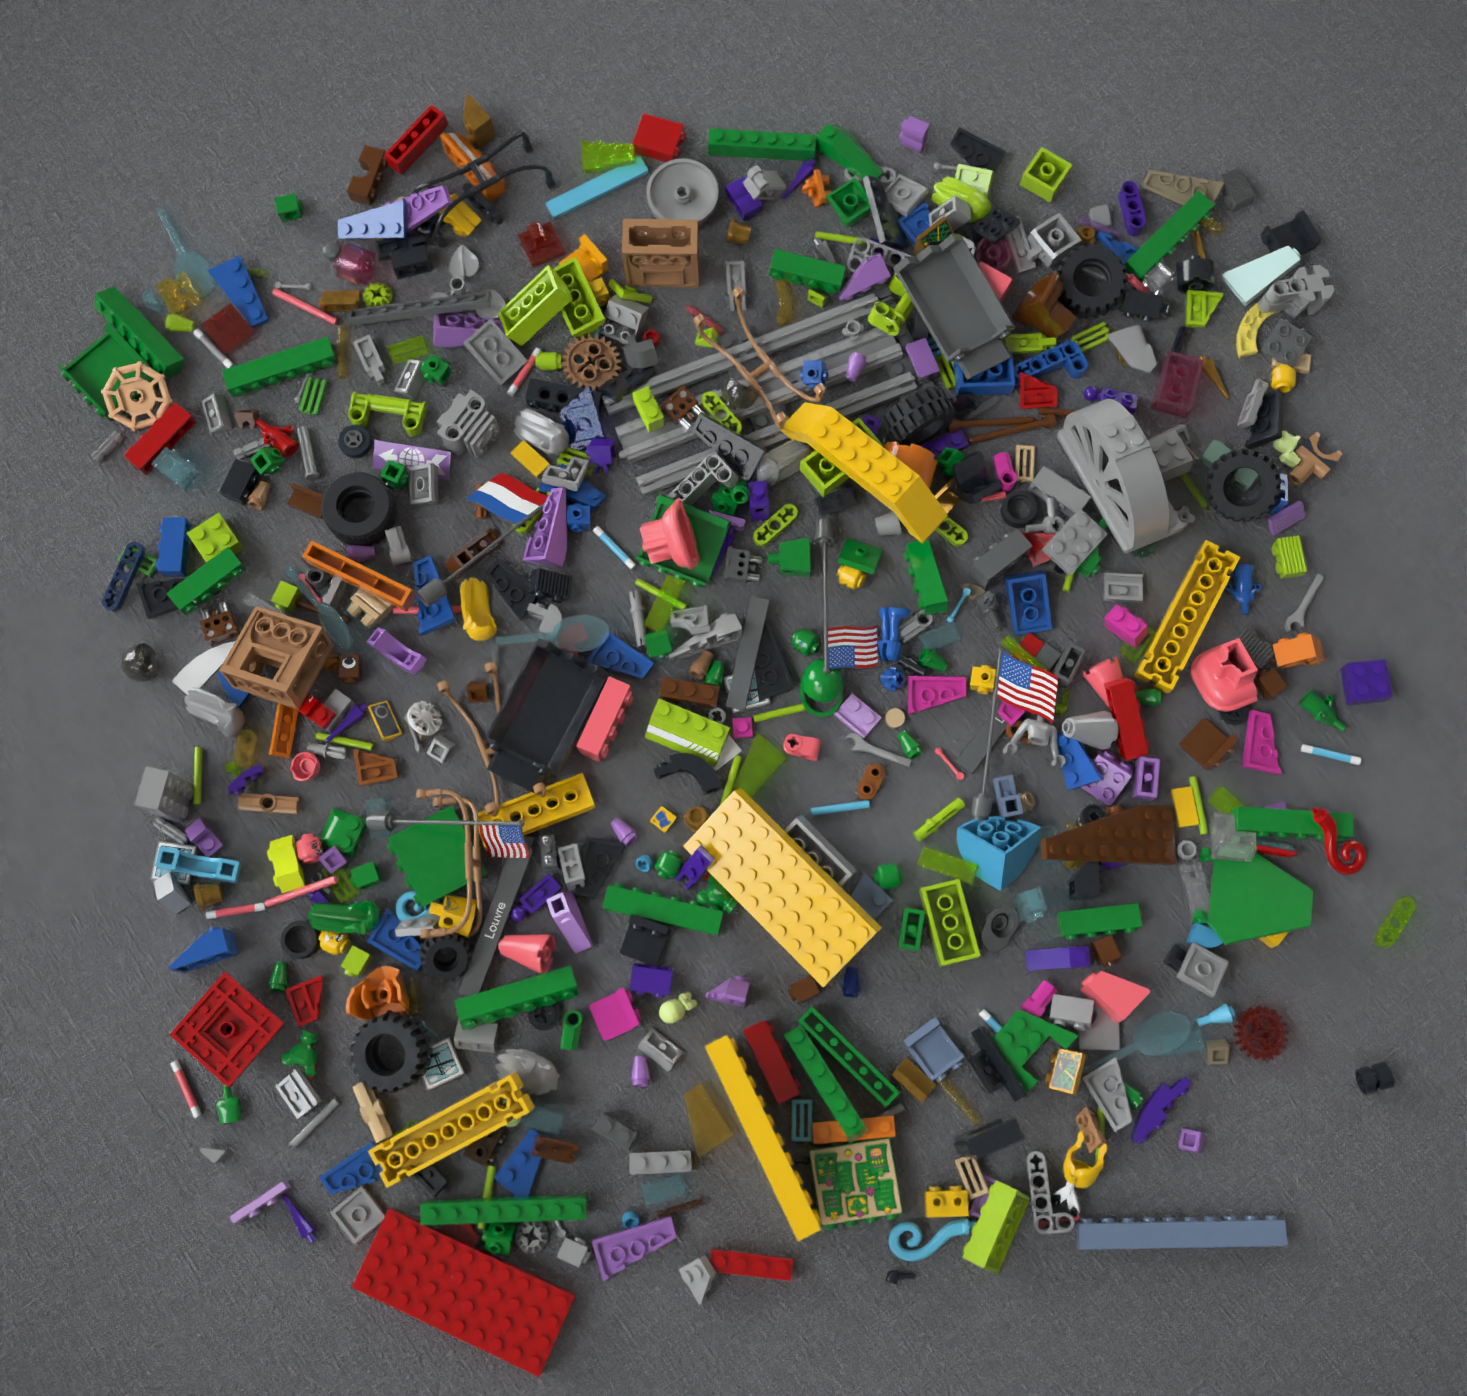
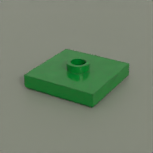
M847 538L837 563L874 574L883 549Z

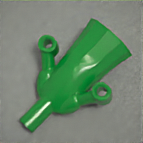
M1310 689L1299 701L1298 706L1314 716L1317 722L1323 721L1325 725H1333L1341 732L1347 727L1336 718L1332 694L1326 695L1322 700Z

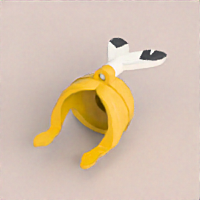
M1083 1131L1078 1133L1077 1142L1068 1150L1063 1163L1064 1176L1067 1180L1066 1186L1059 1189L1050 1198L1052 1205H1059L1067 1198L1069 1210L1075 1217L1079 1215L1080 1206L1074 1187L1088 1188L1095 1183L1098 1174L1103 1168L1104 1154L1107 1151V1144L1105 1143L1099 1149L1098 1161L1094 1167L1073 1159L1084 1141Z

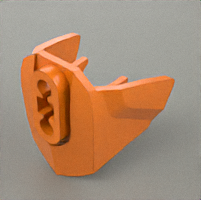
M389 966L377 968L361 983L351 988L346 1004V1013L364 1021L382 1014H389L391 1010L399 1012L400 1015L403 1013L409 1014L410 1009L409 998L401 971Z

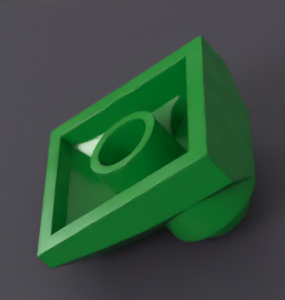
M855 177L826 196L827 201L839 216L840 223L846 227L853 226L871 213L866 190Z
M332 808L320 836L322 846L329 849L336 846L340 853L354 858L367 828L366 820Z

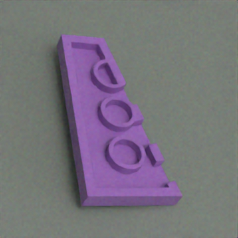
M664 1217L592 1239L602 1280L608 1279L609 1276L623 1270L634 1261H638L651 1251H655L675 1239L677 1235L672 1217Z

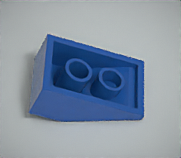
M1042 570L1004 576L1014 635L1052 630L1045 573Z
M220 926L208 929V933L202 934L169 966V970L185 973L239 955L233 932L220 928Z

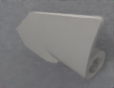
M1141 325L1121 329L1107 336L1131 368L1150 374L1157 363L1152 348L1146 342Z

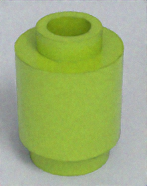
M539 352V356L535 357L536 367H539L540 371H557L562 369V354H557V352Z

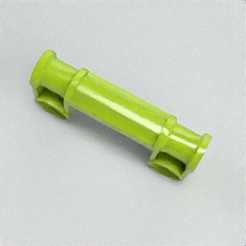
M896 272L889 283V289L901 296L895 309L883 302H876L868 316V321L871 325L878 327L891 336L899 333L900 326L905 323L915 307Z
M354 391L351 396L348 416L352 425H360L365 428L368 424L371 410L404 415L402 424L406 433L411 437H416L422 432L424 419L427 414V402L418 403L412 402L410 399L374 394L363 395Z

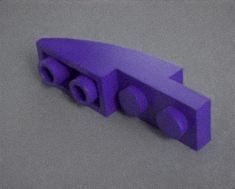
M1181 1077L1170 1088L1166 1084H1161L1150 1095L1136 1118L1130 1139L1133 1143L1145 1142L1150 1137L1149 1132L1153 1129L1158 1130L1165 1124L1164 1119L1167 1115L1162 1109H1169L1174 1104L1173 1099L1178 1095L1182 1097L1189 1091L1188 1086L1191 1082L1187 1077Z

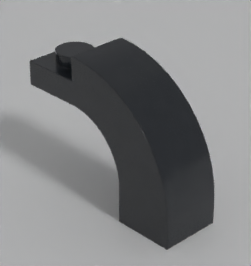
M678 753L669 755L671 763L663 762L653 769L657 780L679 772L694 776L699 782L703 796L722 789L717 773L712 766L704 759L692 754Z

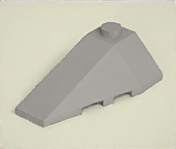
M735 613L720 615L718 619L710 624V632L696 634L670 653V663L702 653L704 650L708 651L740 640L742 638V627Z

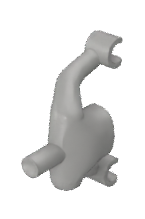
M1037 715V720L1026 719L1015 732L1011 742L1007 743L1003 749V753L1011 749L1013 756L1017 751L1016 745L1027 730L1028 741L1032 744L1046 746L1050 740V748L1053 755L1052 766L1058 761L1060 768H1062L1066 762L1065 757L1059 755L1056 727L1045 723V719Z

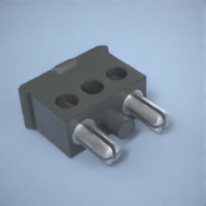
M729 546L726 554L723 581L745 583L746 579L759 581L760 575L747 573V571L755 572L756 565L749 564V562L761 563L762 557L750 555L748 550L735 549Z
M554 834L539 836L543 869L545 872L560 870L556 836Z

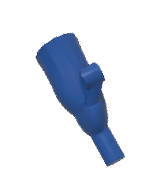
M1236 565L1234 571H1232L1235 589L1232 588L1231 583H1227L1224 591L1231 593L1233 598L1241 603V615H1249V603L1252 602L1255 594L1262 588V585L1258 583L1253 586L1254 565Z

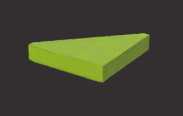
M614 279L609 281L608 285L621 299L651 303L653 297L651 295L638 293L637 289L625 285L624 288Z

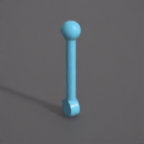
M965 588L963 590V596L961 597L951 616L947 617L948 623L954 622V616L956 615L966 596H969L971 594V590L969 588Z

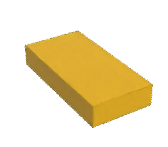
M524 440L510 452L537 479L545 472L547 466L550 465Z
M1192 787L1172 789L1171 794L1178 827L1199 825Z

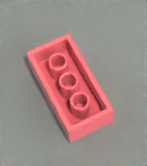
M610 676L608 677L577 743V749L580 754L600 763L603 758H607L610 751L608 746L611 741H615L618 734L616 729L619 724L622 725L626 717L624 713L626 707H630L634 699L630 685Z

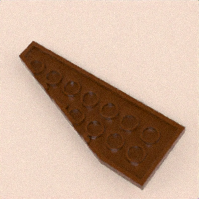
M1138 805L1042 839V860L1177 865L1172 807Z

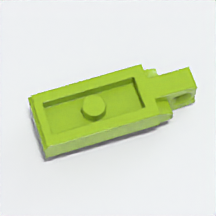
M1042 333L1011 334L1004 339V343L1008 350L1012 351V354L1042 353L1056 347V337L1046 338V335H1042Z

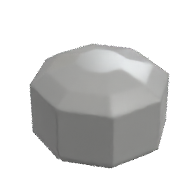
M1183 840L1177 846V855L1181 859L1190 860L1197 854V846L1192 841Z

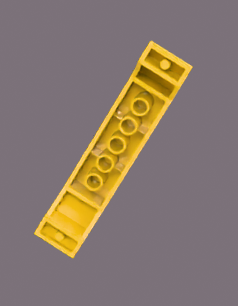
M804 402L786 421L785 426L780 429L781 432L793 441L797 440L809 444L892 510L907 528L908 533L922 544L948 517V514L917 473L834 408Z

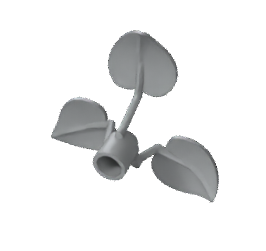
M461 245L455 251L450 261L449 270L453 276L450 280L451 296L472 293L464 280L466 277L474 276L479 269L477 257L464 245ZM485 290L491 292V305L487 308L476 309V312L482 319L486 317L496 319L499 317L498 312L506 303L496 291ZM437 292L433 294L429 299L447 297L448 295L442 292ZM433 315L423 316L425 319L433 322Z

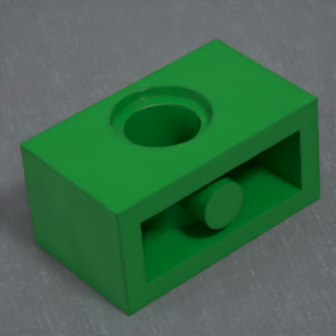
M904 908L897 949L916 953L919 951L925 911Z

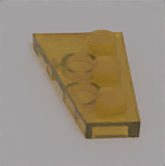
M701 1083L684 1093L699 1158L733 1135Z

